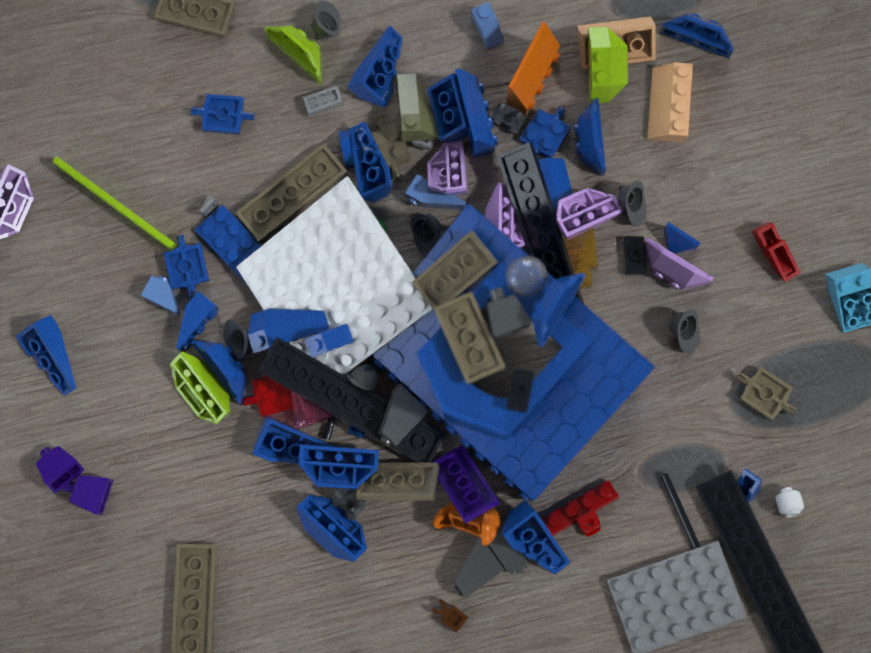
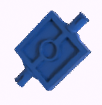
M206 94L203 108L191 107V115L202 116L203 132L240 135L243 120H255V113L244 112L243 97Z
M559 106L555 114L552 115L539 109L519 138L520 142L523 144L532 142L536 154L553 158L571 130V126L560 119L566 110Z
M180 235V237L176 236L178 247L172 251L164 252L171 289L187 288L189 298L192 299L196 294L195 286L208 282L210 279L202 245H185L184 235Z

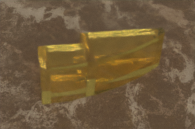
M591 228L587 233L576 263L575 274L583 273L586 275L579 289L591 288V270H595L598 266L594 228Z

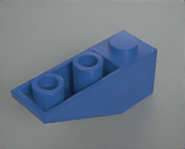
M199 291L185 307L176 346L181 352L188 350L192 346L191 342L196 335H201L206 328V323L209 320L212 321L218 314L217 310L219 308Z

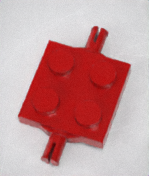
M267 377L251 380L254 396L243 398L244 406L256 403L261 417L299 407L295 393Z

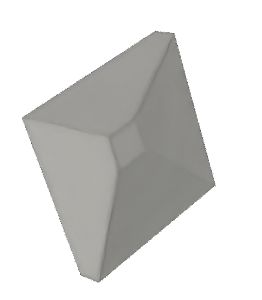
M209 195L203 203L200 212L204 217H207L216 208L218 203Z

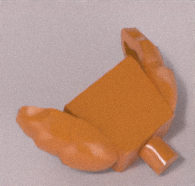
M450 501L449 504L439 510L432 524L436 529L454 527L481 537L482 545L488 546L493 542L497 535V530L500 528V517L493 507L465 524Z

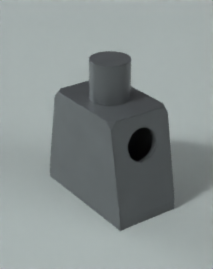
M501 287L490 291L493 302L487 304L486 312L493 340L530 327L532 324L531 320L515 295L505 297Z

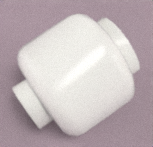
M792 487L781 489V493L776 496L779 513L785 515L786 518L799 516L804 509L801 493L797 490H792Z

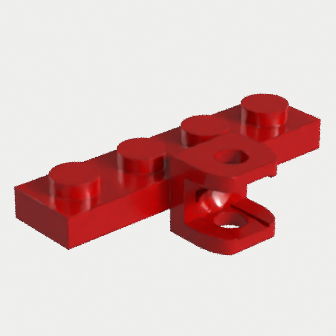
M608 480L546 515L541 520L552 536L577 523L583 534L591 537L601 531L600 520L595 512L619 499V495Z

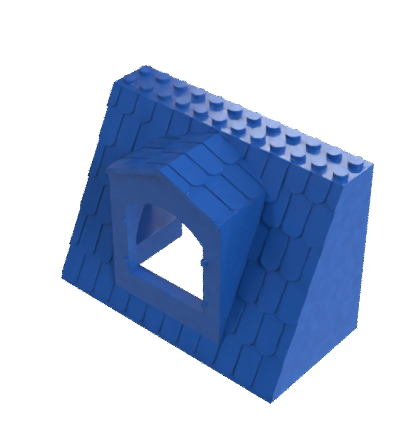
M468 204L416 268L413 275L417 278L473 230L498 263L458 297L472 292L480 311H482L492 300L490 291L501 287L505 297L511 295L517 297L532 321L531 315L533 313L530 311L536 300L541 301L544 296L541 294L546 283L551 284L555 278L472 205ZM575 296L549 336L562 349L533 380L527 413L506 410L508 399L489 395L476 388L473 384H466L434 309L368 357V359L370 357L374 359V365L382 372L386 370L388 372L387 375L396 385L398 383L402 384L412 396L414 395L417 398V401L425 409L428 408L432 412L431 416L438 423H441V421L447 425L446 430L451 435L455 436L457 434L461 438L460 443L468 450L471 447L475 451V456L482 463L484 461L490 464L489 469L495 475L501 474L505 478L503 482L511 489L515 487L520 491L518 495L527 502L529 500L533 502L655 368L651 362Z

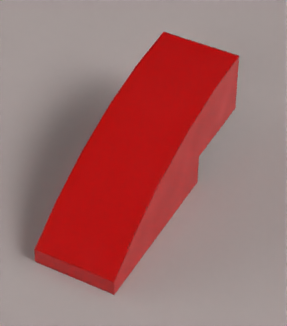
M766 222L751 231L765 257L783 282L801 273L785 240L781 239L774 223Z

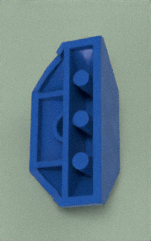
M686 13L664 22L660 30V34L728 59L734 50L722 25H719L714 20L703 19L697 14Z
M595 98L578 117L577 123L573 126L574 136H578L575 149L582 162L600 176H604L606 165L599 98Z
M579 273L555 279L551 284L546 283L541 292L544 296L540 302L536 300L530 310L533 313L531 318L540 347L543 348L585 279V274Z
M192 341L193 347L236 402L241 405L245 395L247 375L244 372L246 370L245 366L240 360L237 362L232 357L234 353L228 345L224 347L221 343Z
M300 445L299 466L316 487L357 489L378 470L379 450Z
M309 494L296 507L304 530L333 557L355 562L367 549L362 525L355 519H347L345 511L340 507L334 506L331 503V499L315 497Z

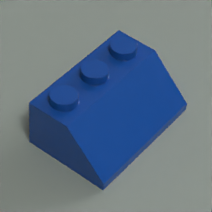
M452 73L427 88L439 139L445 142L459 141L469 135V126L456 76Z
M557 158L539 159L540 168L556 214L557 201L573 194L564 159Z

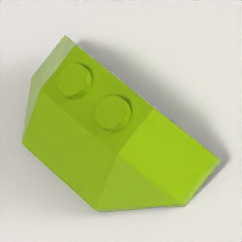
M276 26L264 29L267 38L316 81L322 82L320 46L314 40H308L304 31L300 28L297 30L294 26Z
M607 26L588 27L589 103L595 98H599V103H608L628 84V45Z
M180 352L170 363L176 390L198 418L218 424L230 412L229 391L205 361L185 352Z

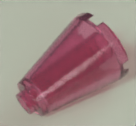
M291 392L293 419L296 429L305 428L332 417L330 413Z

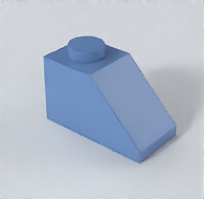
M489 2L472 9L471 19L487 50L503 43L504 39L497 18Z
M151 275L141 296L179 315V306L174 290L171 289V285L168 283L169 280L160 275L157 278Z

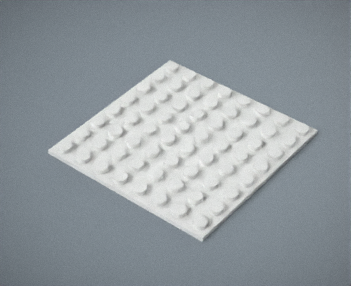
M345 177L236 267L263 310H324L330 329L348 324L354 340L353 343L313 357L343 375L347 374L433 310L413 285L412 281L416 279L349 177ZM311 336L289 342L292 346L310 355L304 339Z

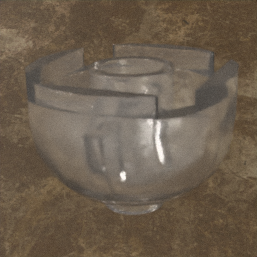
M521 256L514 259L506 271V283L509 289L521 297H531L538 294L547 282V272L544 264L532 256Z

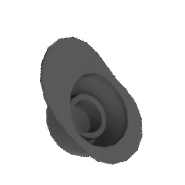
M327 1L318 3L315 16L311 22V28L316 33L317 40L339 35L341 20L335 6Z
M634 181L631 185H621L617 199L618 204L627 212L629 222L634 226H639L643 223L646 216L644 186L640 181Z
M418 213L411 218L410 225L417 248L422 254L427 256L440 240L441 224L431 213Z
M692 309L686 312H673L670 323L671 333L678 338L680 349L687 354L692 353L697 348L700 340L698 315Z
M229 319L226 321L223 329L225 342L238 359H243L245 355L253 352L248 338L249 329L242 328L235 320Z
M361 363L353 371L346 374L349 381L359 388L382 392L381 388L377 385L379 373L375 365Z

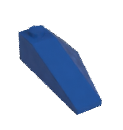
M392 26L387 27L356 69L347 86L359 99L381 107L387 106L393 94V77L397 73L395 65L396 60L399 59L402 37Z
M362 122L349 128L359 194L364 200L374 203L389 196L392 188L389 167L367 124Z
M266 309L251 315L248 338L253 353L270 349L276 337L289 343L329 330L330 328L324 310Z
M51 315L33 323L15 336L24 352L29 357L33 356L36 359L38 368L40 370L45 369L49 374V380L64 396L77 389L61 330Z
M266 415L259 429L252 454L270 462L299 463L300 445L336 446Z
M526 500L509 511L502 535L514 550L523 553L527 558L536 561L540 566L553 574L558 573L571 563L537 512Z

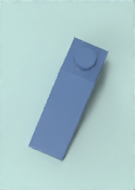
M418 174L405 193L407 201L414 206L464 210L466 207V202L454 195L448 196L429 190L428 180Z

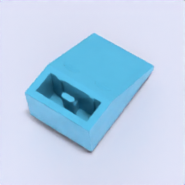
M863 263L826 273L828 291L843 332L871 325V268Z

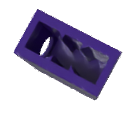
M59 446L52 450L49 447L43 448L40 451L42 458L36 463L45 484L54 494L84 471L79 462Z
M78 475L76 482H69L63 487V491L72 493L70 497L71 503L93 514L103 515L114 480Z

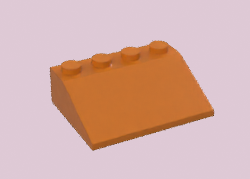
M543 21L508 86L506 104L523 112L524 115L527 114L528 110H533L536 104L534 99L537 94L540 95L545 86L542 83L545 78L549 79L553 71L551 68L553 62L557 63L561 56L559 52L560 44L548 25Z

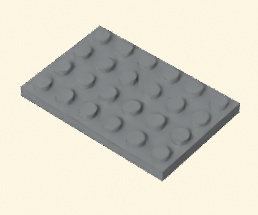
M719 541L607 579L632 653H647L747 617Z

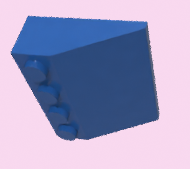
M460 68L455 69V76L469 126L468 139L473 158L495 153V146H498L496 135H492L491 132L493 122L486 113V111H489L487 100H483L482 94H484L483 84L478 82L476 76Z

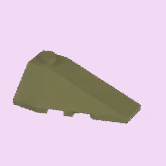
M397 74L402 142L439 140L432 108L416 74Z

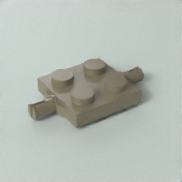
M380 118V121L376 119L379 130L371 134L389 170H391L393 179H399L401 176L398 167L403 163L411 161L407 144L402 142L401 125L385 127L383 118Z
M759 367L751 378L742 372L738 374L736 379L746 384L739 400L771 421L774 420L782 409L791 415L797 410V408L787 403L789 395L794 388L766 369Z

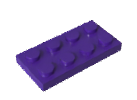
M463 445L431 462L438 463V481L465 524L500 504Z

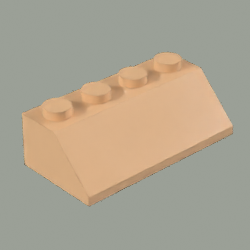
M651 17L577 26L582 69L589 68L588 27L607 26L628 45V63L656 60V25Z
M674 62L652 68L647 140L685 143L689 131L693 64Z

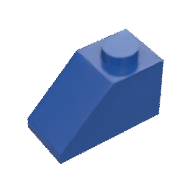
M348 324L304 339L311 358L354 342Z

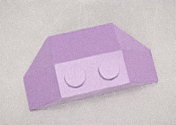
M463 140L444 143L441 149L427 163L428 188L448 196L468 193Z
M9 164L6 165L0 174V239L19 232L34 198L26 172Z
M499 182L486 206L485 218L521 248L525 243L507 186Z
M586 188L557 201L556 223L566 239H572L621 214L623 209L618 204L615 195Z
M650 238L646 239L644 249L649 270L653 272L652 274L656 278L668 281L672 288L685 290L708 285L714 277L703 272Z

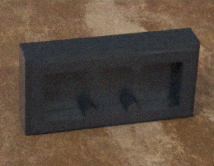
M644 236L625 237L626 275H645Z
M513 368L506 410L527 413L534 377L533 371Z

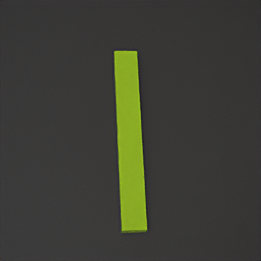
M56 156L53 163L59 169L172 251L178 247L172 240Z

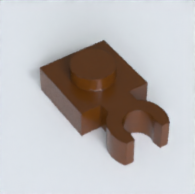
M439 599L438 601L442 603L443 608L437 610L433 607V612L442 614L444 617L441 621L457 633L468 619V616L454 605L450 609L447 608L446 602L443 599Z

